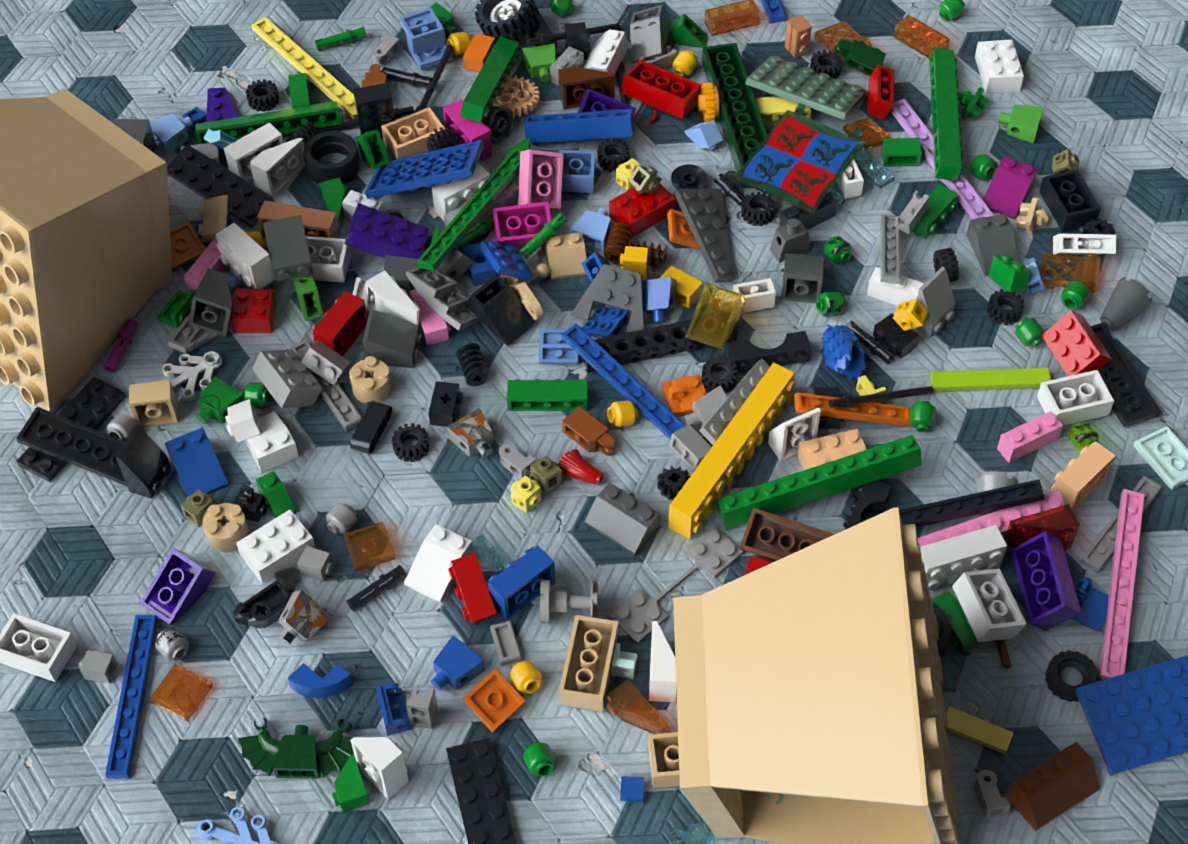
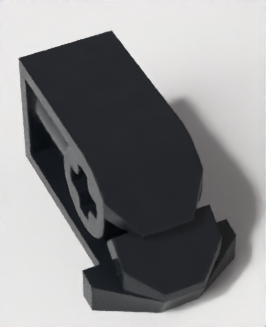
M277 579L244 603L240 602L233 612L235 621L255 628H266L280 618L291 595Z

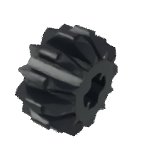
M1100 217L1098 220L1092 218L1091 221L1086 222L1082 234L1115 235V229H1113V224L1107 223V220L1102 221Z
M671 465L670 470L664 468L662 474L658 475L657 488L661 490V495H667L668 500L676 497L690 478L688 471H682L681 466L674 469Z

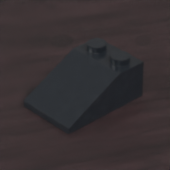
M138 425L134 427L116 456L129 492L151 499L155 492L159 491L162 480L169 474L171 469L167 455Z

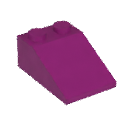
M1004 156L991 180L983 202L991 211L1006 214L1007 217L1015 220L1020 211L1021 203L1025 202L1035 184L1039 168Z

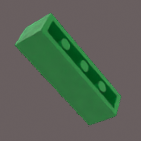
M508 380V411H574L577 407H581L585 411L587 410V380Z

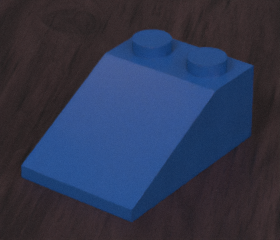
M203 427L165 442L168 455L187 496L193 494L198 489L203 493L210 494L229 486Z

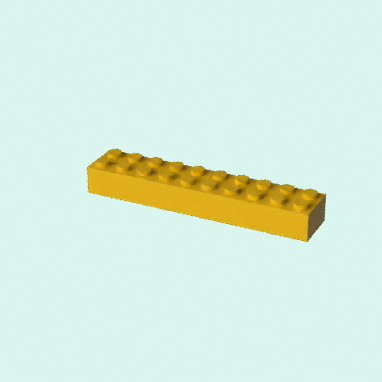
M773 362L669 505V529L688 539L694 533L697 534L700 531L702 521L710 517L713 511L712 507L717 503L716 499L723 497L725 489L731 487L735 475H739L743 470L744 462L751 459L754 448L761 445L764 434L771 431L774 420L780 418L784 411V406L791 403L794 396L792 390L795 386L794 372Z

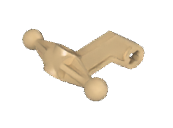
M544 263L539 264L536 270L532 271L534 276L531 281L501 275L500 277L512 288L535 320L543 317L542 307L527 285L537 277L546 278L549 276V266Z

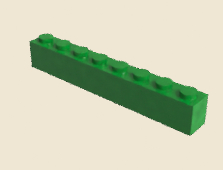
M499 37L463 101L460 117L481 123L484 117L487 118L494 100L497 99L498 93L501 92L503 84L507 80V76L510 75L511 69L514 68L515 62L519 58L521 51L518 49L519 42Z
M334 101L196 124V135L198 144L210 143L203 139L208 129L212 131L221 130L239 140L269 122L281 134L298 131L310 121L317 129L341 125L338 103Z

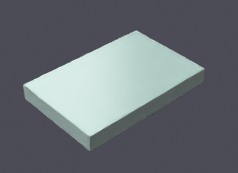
M1168 426L1134 442L1133 446L1171 490L1188 482V449Z

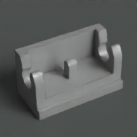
M669 45L665 48L663 55L645 62L668 70L673 67L677 51L673 49L670 52L671 47Z
M915 191L913 198L893 224V227L909 235L929 208V196L925 194L921 198L918 195V191Z
M690 425L673 432L669 447L693 472L712 448Z
M416 686L412 691L410 701L406 703L410 725L432 729L438 709L435 687L428 686L425 691L426 694L423 697H419L417 695L419 687Z

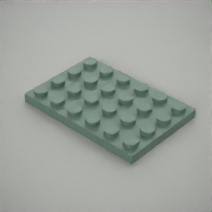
M770 56L746 80V85L843 120L864 99L867 90L862 89L859 85H851L846 83L845 80L831 78L826 73H816L811 68L800 67L795 62H786L778 56Z

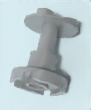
M541 580V623H550V612L567 613V608L590 609V617L597 618L598 581H591V596L567 595V591H551L550 580Z

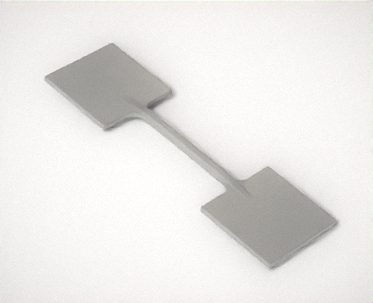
M712 526L684 550V553L695 563L692 568L656 598H648L641 590L637 589L608 613L607 616L613 621H618V626L638 643L652 631V621H657L658 624H661L668 618V615L658 607L657 602L698 568L704 569L713 578L716 577L743 554V551Z

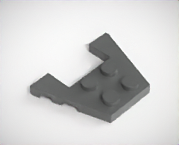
M603 264L571 315L589 320L593 303L598 301L632 311L627 331L633 332L645 329L642 274Z

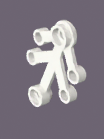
M214 351L207 352L203 357L182 354L179 357L181 366L167 363L163 365L162 371L166 377L182 374L170 381L172 388L174 389L188 380L186 389L183 390L182 394L184 400L192 401L196 397L194 389L199 373L205 370L204 377L199 382L201 390L204 391L207 387L204 384L210 383L214 369L219 368L222 364V358ZM192 363H194V364H199V365H197V366H195V367H188V366H190Z

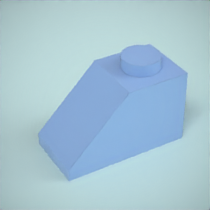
M715 120L699 123L684 131L700 149H714L718 146L717 143L723 141Z

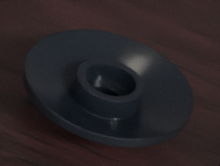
M691 164L681 165L672 172L671 182L676 189H703L707 184V174L699 166Z

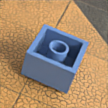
M559 150V153H563L561 192L594 193L595 151Z

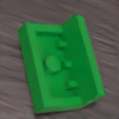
M192 289L189 293L178 290L158 314V320L178 329L191 312L192 300L196 290Z

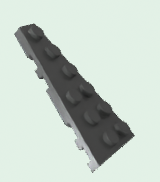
M677 189L674 195L714 281L731 282L734 278L722 189Z

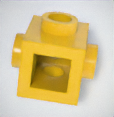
M918 299L898 304L893 319L904 331L923 326L928 310Z

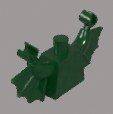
M264 717L265 724L262 727H258L254 720V727L260 732L259 735L237 738V742L242 746L241 757L246 758L251 763L252 770H261L267 776H271L274 771L276 778L319 779L320 774L321 777H325L330 772L341 771L349 756L354 755L351 739L353 738L342 735L343 733L350 732L352 724L349 721L345 728H341L344 722L343 718L338 719L336 722L337 731H334L328 739L318 742L315 736L308 735L309 728L306 725H296L294 735H284L281 741L276 740L266 730L268 722Z

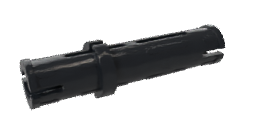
M383 67L381 71L386 74L387 79L409 83L415 87L422 86L428 88L432 77L422 76L416 72L408 73L388 67Z
M854 321L846 324L850 330L854 331L859 342L870 350L872 355H877L886 364H890V361L894 360L895 354L885 348L881 341L874 339Z
M398 565L387 574L380 575L378 580L346 600V602L354 612L384 590H390L393 584L406 577L407 574L403 567Z

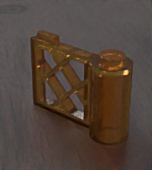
M845 21L818 30L814 35V39L819 43L822 42L832 51V54L835 52V46L832 42L838 43L841 39L851 42L854 40L863 41L866 45L872 47L867 36L861 37ZM844 28L846 31H839L838 29ZM834 36H843V38H836ZM841 56V58H840V59H842V63L844 62V59H845V57H843V56Z
M1043 253L1040 273L1045 288H1065L1070 281H1066L1063 278L1070 275L1075 281L1085 284L1090 294L1095 293L1098 289L1101 258L1093 253L1085 254L1083 257ZM1046 260L1055 261L1057 264L1050 267ZM1069 262L1077 263V265L1071 269L1065 264ZM1060 267L1066 271L1061 275L1055 271ZM1050 273L1055 277L1052 280L1044 279V276Z

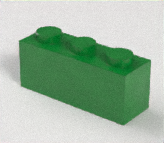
M939 184L929 194V208L912 232L924 239L930 234H934L938 225L944 223L948 214L954 212L957 208L958 194Z

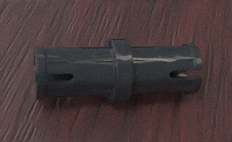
M720 173L718 175L720 178L716 177L714 182L724 190L726 196H730L738 206H742L743 198H746V196L737 189L735 183H731Z

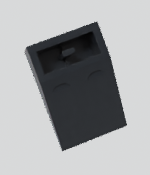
M498 274L469 296L467 307L506 346L510 345L535 324L515 292Z

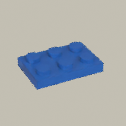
M482 240L480 248L497 274L526 281L532 280L534 274L515 246L510 244L502 245L493 240H490V242Z

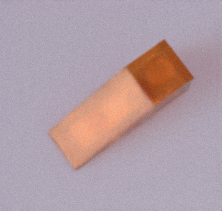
M626 680L607 694L606 706L612 715H617L621 721L652 734L670 733L671 727L629 680Z

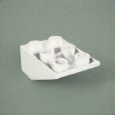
M384 270L366 281V304L370 309L419 326L420 308L418 304L411 301L407 292L397 285L393 276H389Z

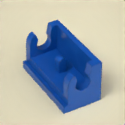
M398 683L381 687L376 686L387 736L411 730L402 689L399 688Z

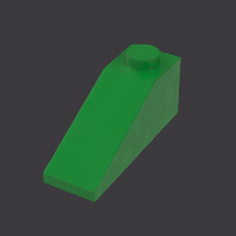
M339 177L318 184L326 210L336 213L340 232L344 218L342 202L349 193L346 184H342Z

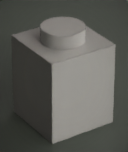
M309 546L305 547L297 562L300 574L324 581L326 575H329L333 568L330 553Z
M87 650L85 657L80 660L79 669L84 679L110 684L117 667L113 654Z

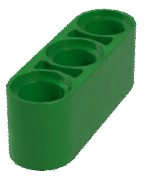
M306 73L288 75L292 108L309 106L310 98Z
M945 592L932 598L933 604L939 606L948 616L951 625L950 640L960 652L981 643L977 641L962 607L950 592Z

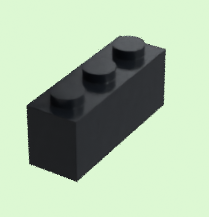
M824 190L813 210L800 202L781 211L779 227L786 225L789 219H797L808 230L835 216L837 200L827 190Z

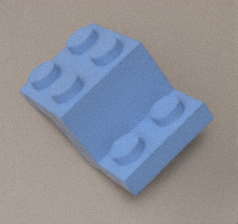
M432 8L400 17V24L407 36L408 50L420 70L439 65L447 46L444 28ZM452 54L450 55L448 62L453 60Z

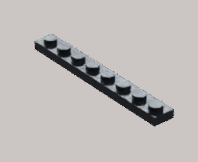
M1040 479L905 508L899 510L903 525L915 524L916 528L1042 501L1045 498Z

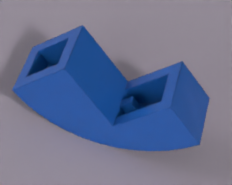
M303 663L288 677L292 690L313 698L334 696L353 685L351 674L339 664L321 678Z

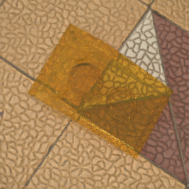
M706 283L685 337L722 350L746 303L743 294Z

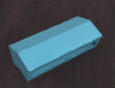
M208 129L203 138L223 150L224 147L237 141L236 138L221 130L212 131Z

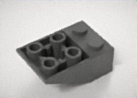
M663 4L633 13L630 22L631 61L633 63L639 61L641 57H644L645 60L663 55L672 18Z

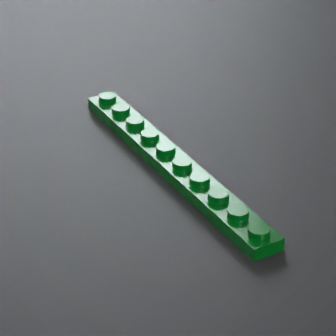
M514 148L417 260L418 267L434 272L519 173L521 151L526 150Z

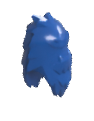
M827 324L821 338L823 347L821 352L823 353L822 358L825 359V366H829L834 371L840 372L843 375L845 374L850 380H853V377L858 379V377L862 376V370H865L866 367L865 354L858 343L859 339L848 326L836 325L832 327Z

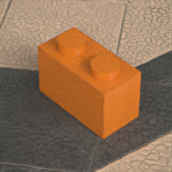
M475 34L463 56L464 69L480 72L495 46V38Z

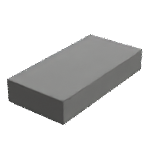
M511 620L491 625L490 631L500 665L505 666L522 661Z

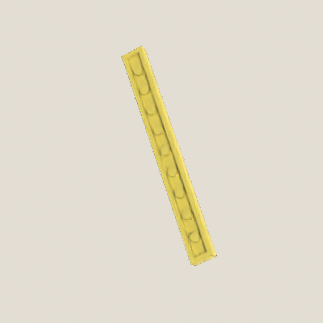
M266 17L252 24L253 31L299 72L306 73L307 79L333 102L337 101L338 106L353 120L357 119L354 95Z

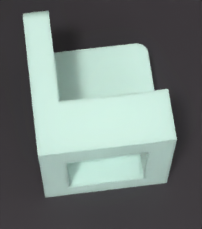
M620 643L615 645L612 660V676L633 679L637 654L620 651Z

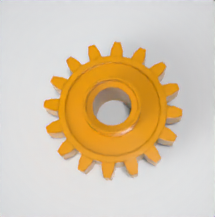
M712 82L702 83L701 95H698L699 111H702L704 122L714 121L715 117L719 116L718 90L716 86L712 85Z

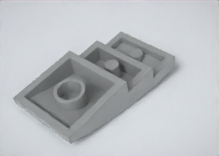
M416 267L406 271L405 275L428 305L458 331L480 322V319L467 307L469 297L456 289L457 281L439 269L433 272Z

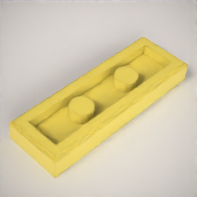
M949 706L947 710L948 727H944L945 730L1006 754L1014 732Z

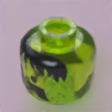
M1088 422L1075 423L1068 434L1069 440L1075 449L1080 452L1085 446H1090L1095 441L1099 442L1098 433Z

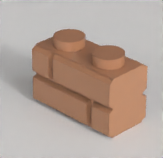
M802 15L787 21L785 48L790 51L794 58L806 55L809 52L812 26Z

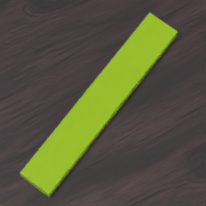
M1049 368L930 372L929 376L933 392L1040 388L1041 382L1051 380Z

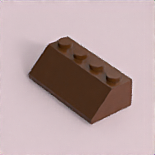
M1075 742L1015 779L1004 796L1032 828L1037 831L1099 791L1100 786L1093 759Z

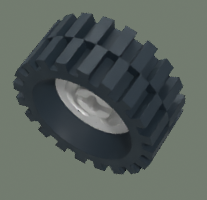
M480 0L481 4L476 6L475 19L485 36L495 38V44L500 36L513 41L520 38L522 41L525 39L524 35H530L532 33L531 28L535 29L537 26L536 22H539L538 15L540 13L534 0Z

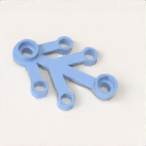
M235 807L230 812L231 819L236 823L240 836L216 827L215 823L209 819L201 821L197 827L200 838L206 841L215 837L231 844H278L275 841H270L265 828L266 821L262 815H255L251 819V825L258 832L261 843L253 841L245 822V812L241 807ZM238 812L242 813V815H241L240 817H238V818H235V817H234V815H235L236 813H238ZM258 820H262V821H263L261 825H258V826L255 825V822H256V821H258ZM210 825L208 830H202L203 827Z

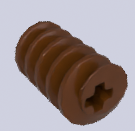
M614 223L609 229L604 257L612 264L620 265L621 253L624 254L625 246H628L632 238L630 233L631 227L627 224Z
M632 238L630 239L628 246L648 248L650 267H653L656 263V267L661 268L665 264L668 246L661 250V244H659L654 249V243L647 247L646 241L641 246L639 239L636 240L635 244L632 243Z

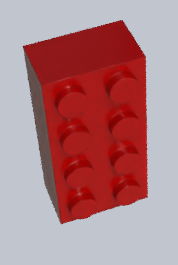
M640 60L623 76L621 93L646 105L653 106L660 111L683 119L698 104V95L701 94L702 85Z

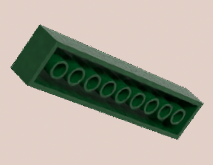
M737 43L702 47V66L708 83L712 82V85L716 86L718 90L719 119L741 188L763 185L743 179V174L748 164L765 147L769 138L752 88L746 85L748 76ZM759 165L760 169H762L760 171L765 173L764 177L768 176V180L771 182V176L775 174L771 175L770 171L767 174V170ZM778 166L774 168L776 174L778 173Z

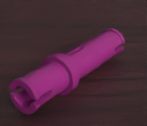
M127 319L122 332L118 333V340L106 364H104L106 371L111 373L116 371L128 344H131L133 341L132 336L138 327L136 321Z

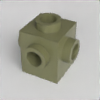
M1069 149L1053 156V173L1058 174L1076 169L1079 171L1080 160Z
M638 165L628 181L635 186L634 188L638 192L652 194L658 188L662 178L657 175L658 171L653 167L648 166L647 168Z
M545 456L530 465V479L535 480L540 485V489L547 493L562 484V470L555 461Z
M198 489L180 505L184 517L197 527H200L207 509L214 505L215 499L209 493H203Z

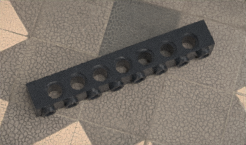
M726 311L596 339L595 341L619 364L625 365L737 340L738 326L732 311ZM583 359L587 373L596 371Z

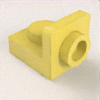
M866 375L858 377L856 390L860 396L887 392L885 387L875 390L874 384L868 380Z

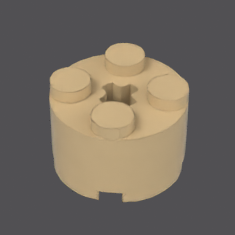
M368 356L350 369L352 391L358 401L365 404L371 401L380 403L388 398L391 393V378L389 368L384 362L373 356Z
M223 503L211 505L207 509L202 524L209 544L220 552H231L238 549L236 543L249 535L248 525L240 506Z

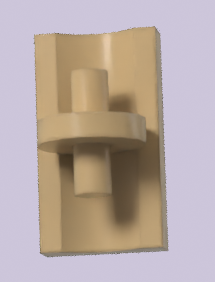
M1032 198L1031 203H1021L1020 215L1025 216H1018L1016 224L1017 228L1026 229L1027 235H1033L1035 224L1042 225L1049 220V214L1045 209L1039 210L1037 208L1038 198Z

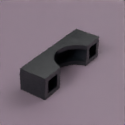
M806 331L787 333L784 342L772 349L759 348L749 340L729 342L728 355L729 359L734 361L733 365H737L738 372H746L751 370L760 359H763L770 367L773 362L784 366L786 364L810 361L811 346Z
M878 480L861 485L858 491L860 497L858 500L854 499L850 511H852V515H847L843 527H845V530L861 523V520L869 514L883 513L890 497L892 486Z

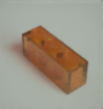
M744 0L705 10V25L711 36L759 25L760 10L754 0Z
M909 14L895 26V39L929 59L934 47L948 49L950 38Z

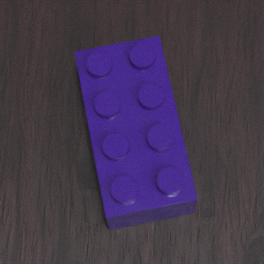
M358 203L344 244L384 259L386 255L419 259L423 255L429 228Z
M1044 531L1011 549L1031 625L1047 631L1081 614L1061 538Z

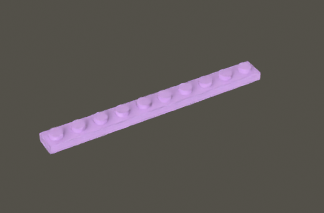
M905 99L893 102L890 112L910 138H919L922 154L935 170L933 135ZM959 174L957 181L942 179L948 189L958 194V202L971 219L994 216L963 174Z

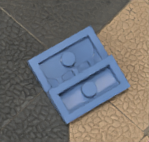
M540 329L539 364H578V353L562 339V334L568 329Z

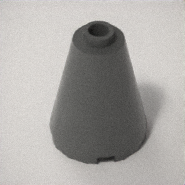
M492 106L487 118L484 117L482 120L483 124L490 128L492 133L490 136L491 140L495 142L503 141L501 139L508 137L513 130L515 121L511 114L513 112L509 108Z
M1126 277L1119 280L1100 317L1101 323L1104 324L1107 330H1116L1150 306L1152 297L1149 299L1147 295L1149 291L1141 283L1134 279L1130 281L1125 280Z

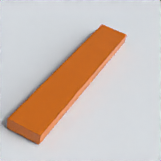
M796 392L794 396L796 413L805 414L819 408L821 410L820 416L910 427V409L906 406L870 402L855 404L849 408H844L843 406L831 408L829 401L840 398Z

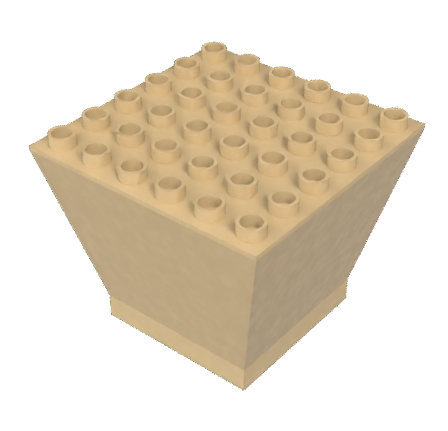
M65 88L47 97L0 100V381L5 385L14 384L29 406L37 404L42 409L54 413L114 342L118 333L122 332L127 319H133L154 292L173 282L167 162Z
M898 507L885 511L705 594L673 598L680 789L717 839L748 837L776 844H961L957 825L954 822V818H958L956 795L952 785V778L949 775V772H953L950 744H948L947 732L944 727H948L946 703L945 699H943L942 686L940 684L943 683V673L937 646V640H939L937 619L934 613L932 597H930L925 565L922 562L916 525H903Z

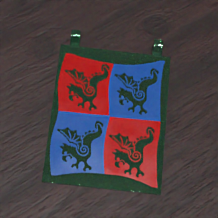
M799 103L794 112L790 110L785 112L737 173L734 180L813 214L864 146L865 142L861 141L864 129L857 127L851 137L804 117L806 105Z

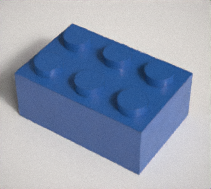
M538 545L533 549L527 550L521 558L509 563L505 570L493 575L488 581V590L494 607L506 621L541 595V580H550L551 587L556 584L555 562Z

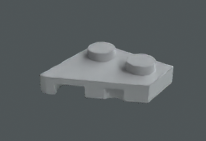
M187 315L168 340V346L186 354L220 335L188 325L190 316Z

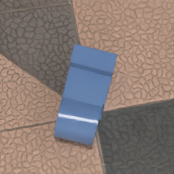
M1035 258L1022 261L1024 266L1031 270L1026 287L1028 294L1032 295L1046 290ZM1038 282L1040 283L1039 286L1036 288L1030 287V285H1033Z

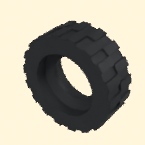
M1067 650L1066 652H1059L1058 655L1052 658L1045 673V681L1048 684V689L1052 691L1053 695L1058 696L1059 699L1067 700V702H1079L1075 689L1097 682L1098 673L1093 661L1085 654ZM1065 667L1078 669L1082 674V682L1074 686L1066 684L1061 679V670Z

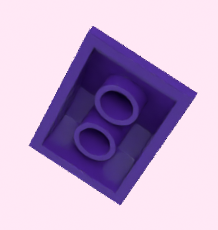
M587 88L577 113L632 109L634 117L636 108Z
M172 548L139 604L172 625L205 592L216 572L186 552Z

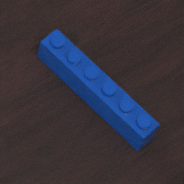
M632 109L526 116L524 129L526 138H530V143L540 144L542 142L557 143L559 141L575 142L577 140L592 141L600 138L610 140L617 137L627 139L633 137L634 120Z

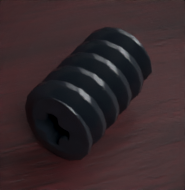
M469 343L459 347L456 354L466 383L469 386L482 385L486 381L489 370L484 362L480 346L477 343Z

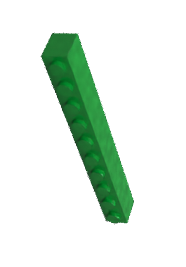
M934 47L929 59L935 178L957 181L959 174L962 175L964 170V164L961 163L963 158V151H961L962 139H960L962 128L959 127L961 115H958L960 103H958L959 92L957 91L958 80H956L958 69H955L957 58H955L954 50Z
M910 435L718 498L716 500L719 516L727 530L748 523L753 508L776 514L921 466V448L914 436Z

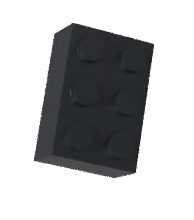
M384 83L353 89L360 134L379 130L381 139H383L381 126L395 121L389 84Z
M1078 169L1043 177L1039 193L1062 232L1084 227L1086 222L1091 221L1092 218L1098 220L1101 208Z

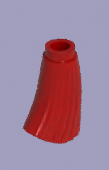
M578 449L564 453L558 462L562 474L571 478L600 485L604 474L586 462Z

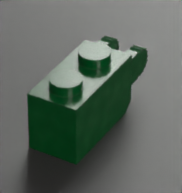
M841 39L834 47L837 54L845 57L844 63L846 66L868 76H871L878 64H883L886 53H883L880 49L870 47L863 41L854 40L851 42Z

